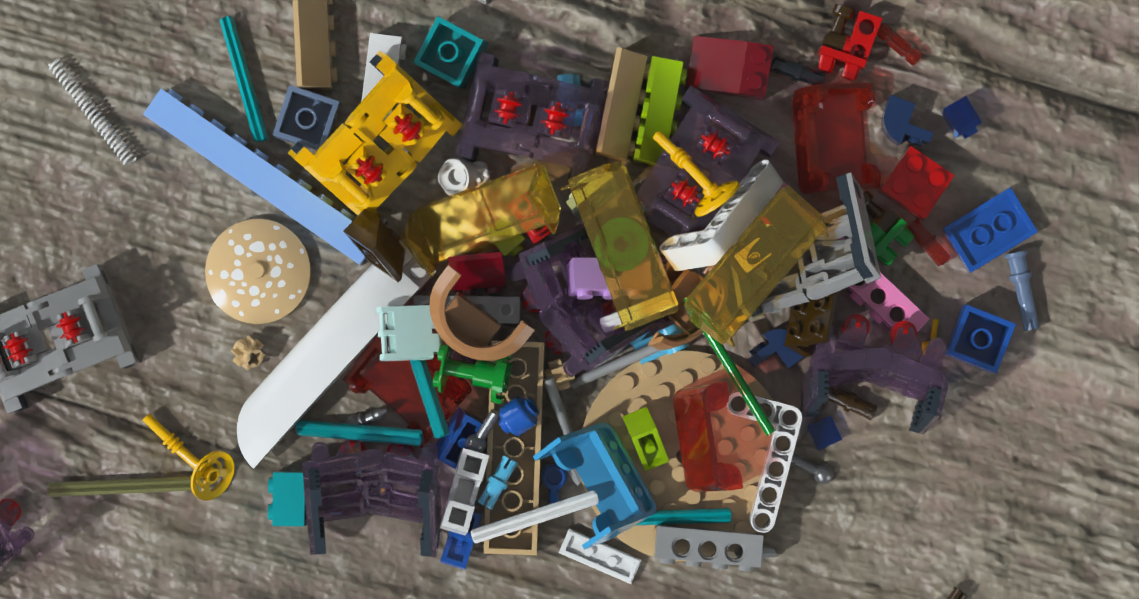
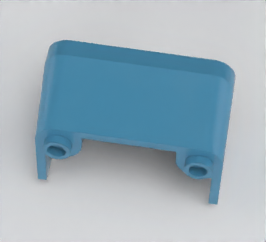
M605 422L560 436L533 456L534 460L537 461L552 455L556 464L563 470H577L588 492L596 491L599 498V503L596 506L601 514L593 519L592 526L596 535L582 545L584 550L616 537L656 512L655 501L612 426Z

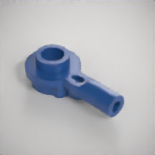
M551 463L544 467L541 474L543 484L549 489L548 505L559 501V489L567 481V471L560 468L556 463Z

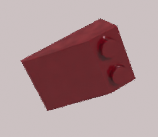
M694 36L685 88L763 101L766 94L774 46L748 41Z
M502 252L448 257L449 265L461 274V277L452 287L453 291H459L466 296L475 295V290L485 289V294L500 293L501 287H506L504 256Z

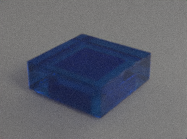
M832 416L807 426L818 451L842 440Z

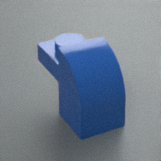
M473 512L466 535L449 531L440 563L463 570L466 569L474 544L471 530L479 527L481 514Z

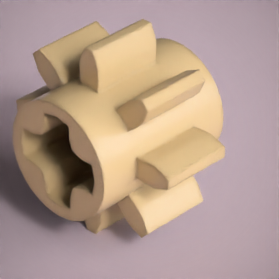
M247 336L246 339L237 340L231 350L236 356L232 361L246 370H249L250 367H257L265 356L261 351L264 345L258 339L254 340L250 336Z
M560 358L548 362L550 368L544 370L546 377H554L559 391L570 388L569 381L575 380L569 362L561 363Z

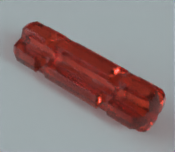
M885 23L882 24L878 29L877 36L881 40L885 39L887 45L900 56L904 55L906 57L905 60L911 65H915L922 57V54L916 48L912 49V45L897 32L893 33V29Z

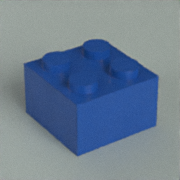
M962 305L943 354L989 373H997L1016 324L970 305Z

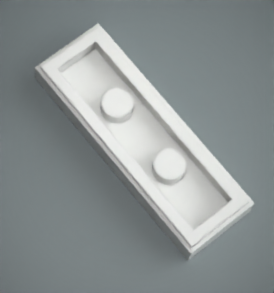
M570 528L568 529L559 550L560 554L632 584L641 559L605 543H600L584 550L582 545L590 540L591 537Z

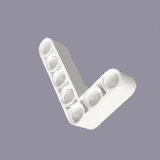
M769 160L758 162L749 170L740 182L739 189L724 203L705 230L674 235L661 244L660 251L675 271L712 266L723 262L732 253L782 186V178Z
M740 392L731 393L727 397L725 406L729 413L757 421L746 402L743 410L737 412L732 409L731 401L736 396L742 397ZM755 396L759 404L766 403L770 406L771 412L768 419L776 430L770 437L749 518L753 529L760 533L770 531L775 524L802 422V414L794 406ZM787 410H792L796 414V420L792 425H786L782 420V415ZM779 436H786L789 439V446L784 451L776 448L775 442ZM775 461L780 462L783 467L781 474L778 476H772L769 473V465ZM767 487H772L776 492L775 499L770 502H765L762 498V492ZM760 513H766L769 517V523L765 527H758L755 524V518Z

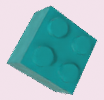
M437 16L413 63L451 84L465 89L489 42Z
M308 471L273 472L272 477L268 478V493H273V502L268 504V520H272V526H306L309 524L310 495L305 497L304 479L305 481L309 480Z

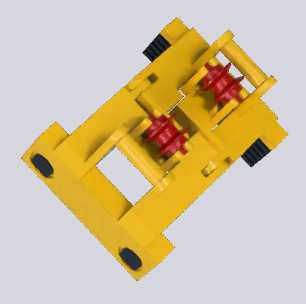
M380 50L370 60V63L384 76L350 114L345 125L342 123L314 154L299 141L288 152L291 157L357 215L364 209L375 214L377 212L376 209L413 172L417 162L420 163L442 135L446 132L453 137L463 125L388 55ZM397 103H400L383 122L382 120ZM409 103L417 112H419L422 115L421 119H419L404 104ZM354 133H355L358 137H360L362 140L360 141V140L354 135ZM378 135L390 145L385 152L373 142ZM350 157L348 162L345 165H343V163ZM346 171L361 183L360 187L345 174Z

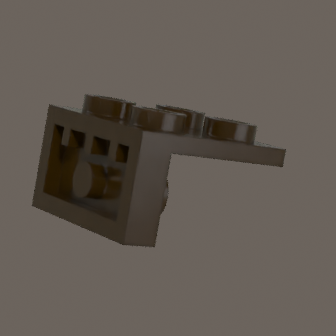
M837 293L817 300L809 299V302L791 306L784 346L803 357H809L813 355L814 344L828 343Z

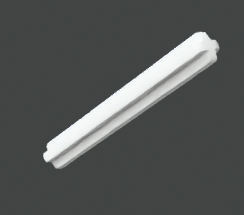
M592 490L472 529L471 536L474 543L483 542L597 505L599 498L596 491Z

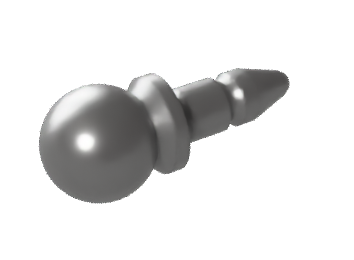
M380 408L367 414L360 412L358 415L347 417L344 424L370 426L377 419H382L389 410L388 408Z

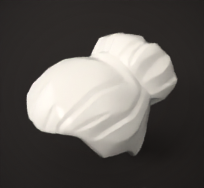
M453 157L445 161L440 168L438 181L449 196L460 197L471 192L483 194L489 186L490 173L484 161L478 160L472 163L464 158Z

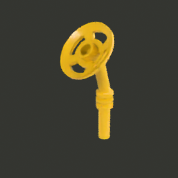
M661 131L656 132L653 136V139L671 155V160L681 169H685L703 188L702 192L705 196L700 200L694 211L697 217L704 216L717 209L739 189L740 183L737 180L717 185L715 182L712 183L692 162V157L682 147L678 148Z
M150 413L142 420L163 440V445H168V450L172 449V453L178 454L194 469L191 477V490L197 498L204 501L213 500L228 488L234 475V462L229 454L224 451H213L199 460L183 446V441L179 442V437H174V432L170 433ZM219 457L223 459L225 463V468H223L222 463L217 460ZM219 476L223 477L220 483L211 490L210 485L215 483ZM196 482L202 488V491L198 490Z

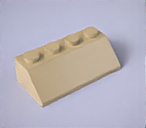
M293 0L297 86L300 89L306 91L333 90V83L338 82L337 67H332V57H336V43L331 41L330 31H335L334 15H329V5H333L334 0Z
M617 47L595 156L625 162L627 156L633 157L636 141L631 140L633 130L638 131L641 115H636L638 104L643 105L646 90L641 89L643 79H648L651 65L646 63L647 56Z

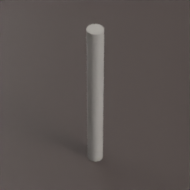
M646 345L575 377V380L570 381L573 389H576L661 350Z

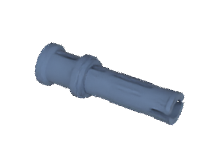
M1027 250L1004 254L1005 259H1008L1011 272L1009 280H1011V283L1014 282L1024 331L1040 328L1029 280L1032 279L1031 276L1033 275L1032 271L1028 269L1026 260Z

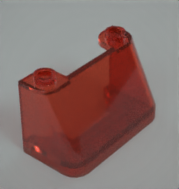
M872 83L816 84L795 90L792 97L798 186L802 193L839 192L836 177L850 172L862 190L880 188V170L874 163H867L863 112L868 111L875 101Z
M377 336L342 380L354 393L365 394L369 390L409 424L406 429L423 431V443L419 446L423 449L434 435L410 360L380 361L382 344L381 338ZM387 338V353H389V351H388L389 342H388V338ZM434 354L432 360H426L432 379L434 378L435 371H439L441 361L438 360L437 354ZM448 375L443 393H439L438 387H435L446 421L472 391L470 384L464 378Z
M727 382L685 387L679 389L673 397L684 478L687 487L694 492L743 489L740 470L732 464L717 462L710 411L723 409L729 401Z

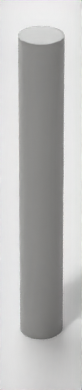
M548 376L543 381L562 434L572 433L573 430L554 377Z

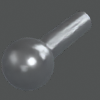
M491 409L477 433L468 436L465 442L466 449L479 453L485 450V439L500 417L498 411Z
M793 453L791 464L813 474L817 483L828 484L832 481L834 471L830 465L825 463L816 465Z

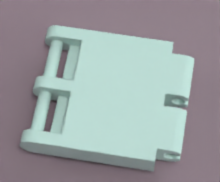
M430 305L376 308L377 314L380 315L381 330L378 331V337L381 338L382 344L380 361L432 360L434 354H438L442 339L438 333L432 334V331H436L431 319ZM385 314H387L386 324H385ZM387 338H388V342H389V346H388V351H389V353H387Z

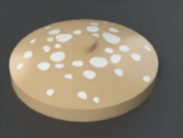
M250 219L232 225L215 240L207 256L205 277L210 295L226 314L242 322L266 324L288 316L303 301L310 285L311 263L304 244L289 228L271 220Z

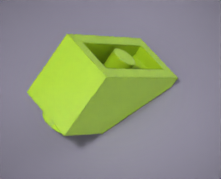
M647 406L623 416L644 470L648 471L669 462L664 445Z

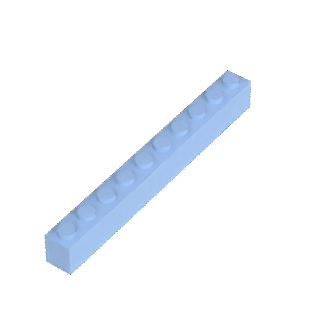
M163 89L159 90L143 113L144 116L362 266L366 258L343 232L355 219V216L343 208L339 212L331 207L334 202L322 193L319 197L315 196L310 192L312 186L299 178L295 182L288 176L291 173L280 164L274 167L266 162L269 159L266 154L257 148L254 152L246 148L245 146L248 142L237 134H234L232 137L223 132L226 128L214 118L211 122L204 119L202 116L205 112L193 104L187 107L180 101L183 97L172 89H169L168 92H165Z

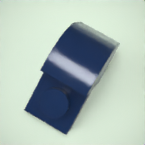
M890 95L881 117V126L885 136L898 146L902 143L904 137L908 138V143L918 147H922V144H929L933 132L909 124L916 104Z
M775 329L762 334L768 344L764 346L761 342L749 351L751 356L747 360L753 367H756L773 353H776L784 366L790 368L801 360L803 356L784 346L787 330Z

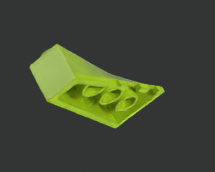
M652 56L633 162L664 167L665 161L670 162L671 155L653 139V136L658 131H661L668 139L670 136H675L678 121L673 120L674 110L680 111L682 95L678 94L679 84H685L687 69L682 68V61Z

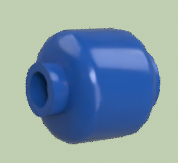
M517 396L500 408L499 415L501 419L498 422L505 433L511 432L515 436H521L537 424L539 411L530 398L526 397L524 399Z

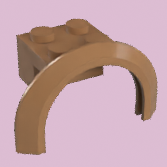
M669 262L666 263L653 280V289L643 299L646 301L671 291L674 294L677 305L659 313L668 316L684 332L671 336L656 332L649 341V346L659 350H669L686 344L703 333L700 327H696L692 320L694 317L683 300L691 294L702 311L707 312L711 319L709 321L710 324L715 321L725 304L729 287V272L725 266L719 263L708 266L703 272L716 282L715 287L695 268L675 271Z
M448 265L435 282L430 296L431 319L436 331L445 343L466 357L484 361L502 359L519 350L535 331L523 320L505 340L498 344L487 346L488 342L501 327L499 321L459 291L445 308L446 298L450 290L461 277L458 271Z

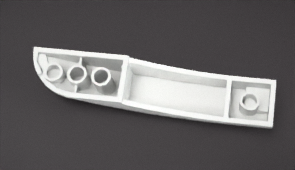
M403 239L399 241L405 249L402 279L399 282H396L371 265L246 400L238 417L237 439L241 453L253 469L378 336V331L381 329L380 315L377 314L376 308L406 306L414 295L435 275L436 270L408 242ZM385 314V324L387 321V314Z

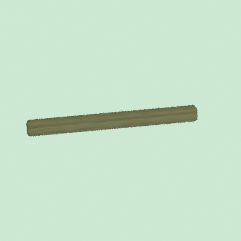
M192 476L48 483L47 492L50 497L192 491ZM196 482L198 490H202V488Z

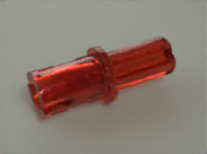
M918 218L907 227L914 235V240L921 246L919 249H923L937 266L944 265L950 259V255L935 240L936 235L932 236Z

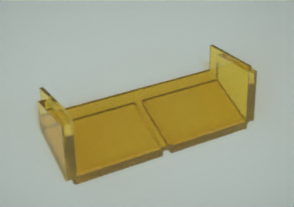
M621 161L608 163L568 179L569 185L560 189L561 191L571 189L622 323L613 327L614 330L624 327L625 331L678 312L677 299L654 239L650 236L651 231L626 166H623Z
M538 163L483 183L478 188L472 187L418 207L415 212L410 213L401 240L421 268L425 269L427 274L432 277L437 263L448 260L450 256H460L547 225L552 234H555L560 220L561 207L544 164Z
M789 185L782 187L741 234L737 243L728 249L687 297L684 307L690 321L722 345L726 342L734 348L735 344L732 337L815 240L821 234L827 238L829 237L824 217Z

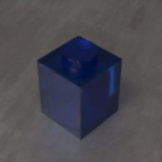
M967 96L940 111L955 138L962 135L966 139L978 132L976 126L982 123Z

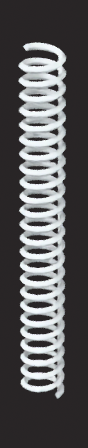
M57 58L54 62L48 64L50 66L49 70H53L52 74H56V78L59 79L63 87H66L65 90L69 91V95H72L75 103H79L78 107H82L81 111H85V115L88 116V120H91V124H95L94 128H98L97 132H101V136H104V140H108L107 144H111L110 148L114 149V153H117L120 161H124L123 165H128L137 160V157L127 162L134 153L123 158L131 149L120 154L128 145H124L117 150L124 143L123 140L113 146L121 139V136L111 141L118 135V132L107 138L115 130V128H112L104 133L112 124L101 129L108 123V120L97 125L105 116L94 121L102 112L91 117L99 108H95L87 113L95 106V103L84 109L92 102V99L82 104L84 100L89 98V95L78 101L86 93V91H83L78 96H75L83 87L72 92L74 88L79 86V83H76L73 87L68 88L76 81V79H73L65 84L73 75H69L66 79L62 80L70 71L68 70L58 76L67 67L64 66L55 72L64 62L52 68L54 64L60 61V58Z

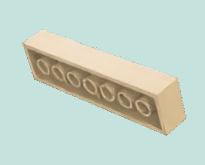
M491 341V345L498 344L502 341ZM525 342L519 350L512 354L511 360L507 359V362L512 363L507 393L502 392L500 395L504 396L503 404L491 403V389H489V412L491 409L499 412L502 406L513 398L520 396L524 399L526 397L530 398L538 408L539 415L537 416V424L521 436H515L511 432L505 433L498 422L501 419L500 417L488 434L487 455H489L486 470V487L489 483L487 479L490 475L493 476L503 455L510 458L508 464L511 460H514L518 465H516L506 483L508 487L506 490H502L493 510L485 507V525L539 508L540 460L535 461L533 456L541 451L544 342ZM538 524L484 541V553L537 555Z

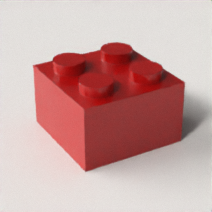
M910 146L905 150L878 192L922 221L926 219L955 175Z

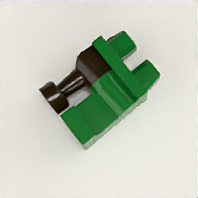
M866 190L863 195L867 212L874 218L870 223L877 259L889 266L898 256L888 247L890 242L895 239L905 248L914 238V235L905 226L907 222L895 212L885 211L872 202L873 195Z

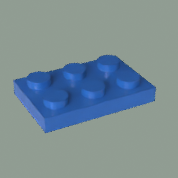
M1011 187L942 228L969 273H972L1038 232Z

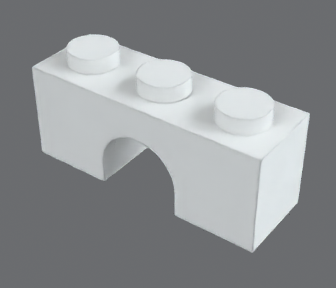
M465 448L462 449L439 528L462 535L468 533L475 508L476 496L483 480L489 455Z

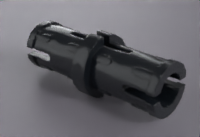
M775 55L770 69L771 72L792 78L794 82H805L817 88L821 87L825 77V72L809 68L803 62L798 61L796 63Z

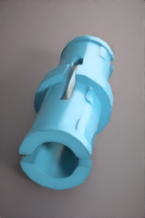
M505 455L502 456L493 476L490 475L487 479L489 483L477 501L485 505L488 500L485 507L493 510L502 490H506L508 487L506 483L516 465H518L514 460H511L508 464L510 458Z

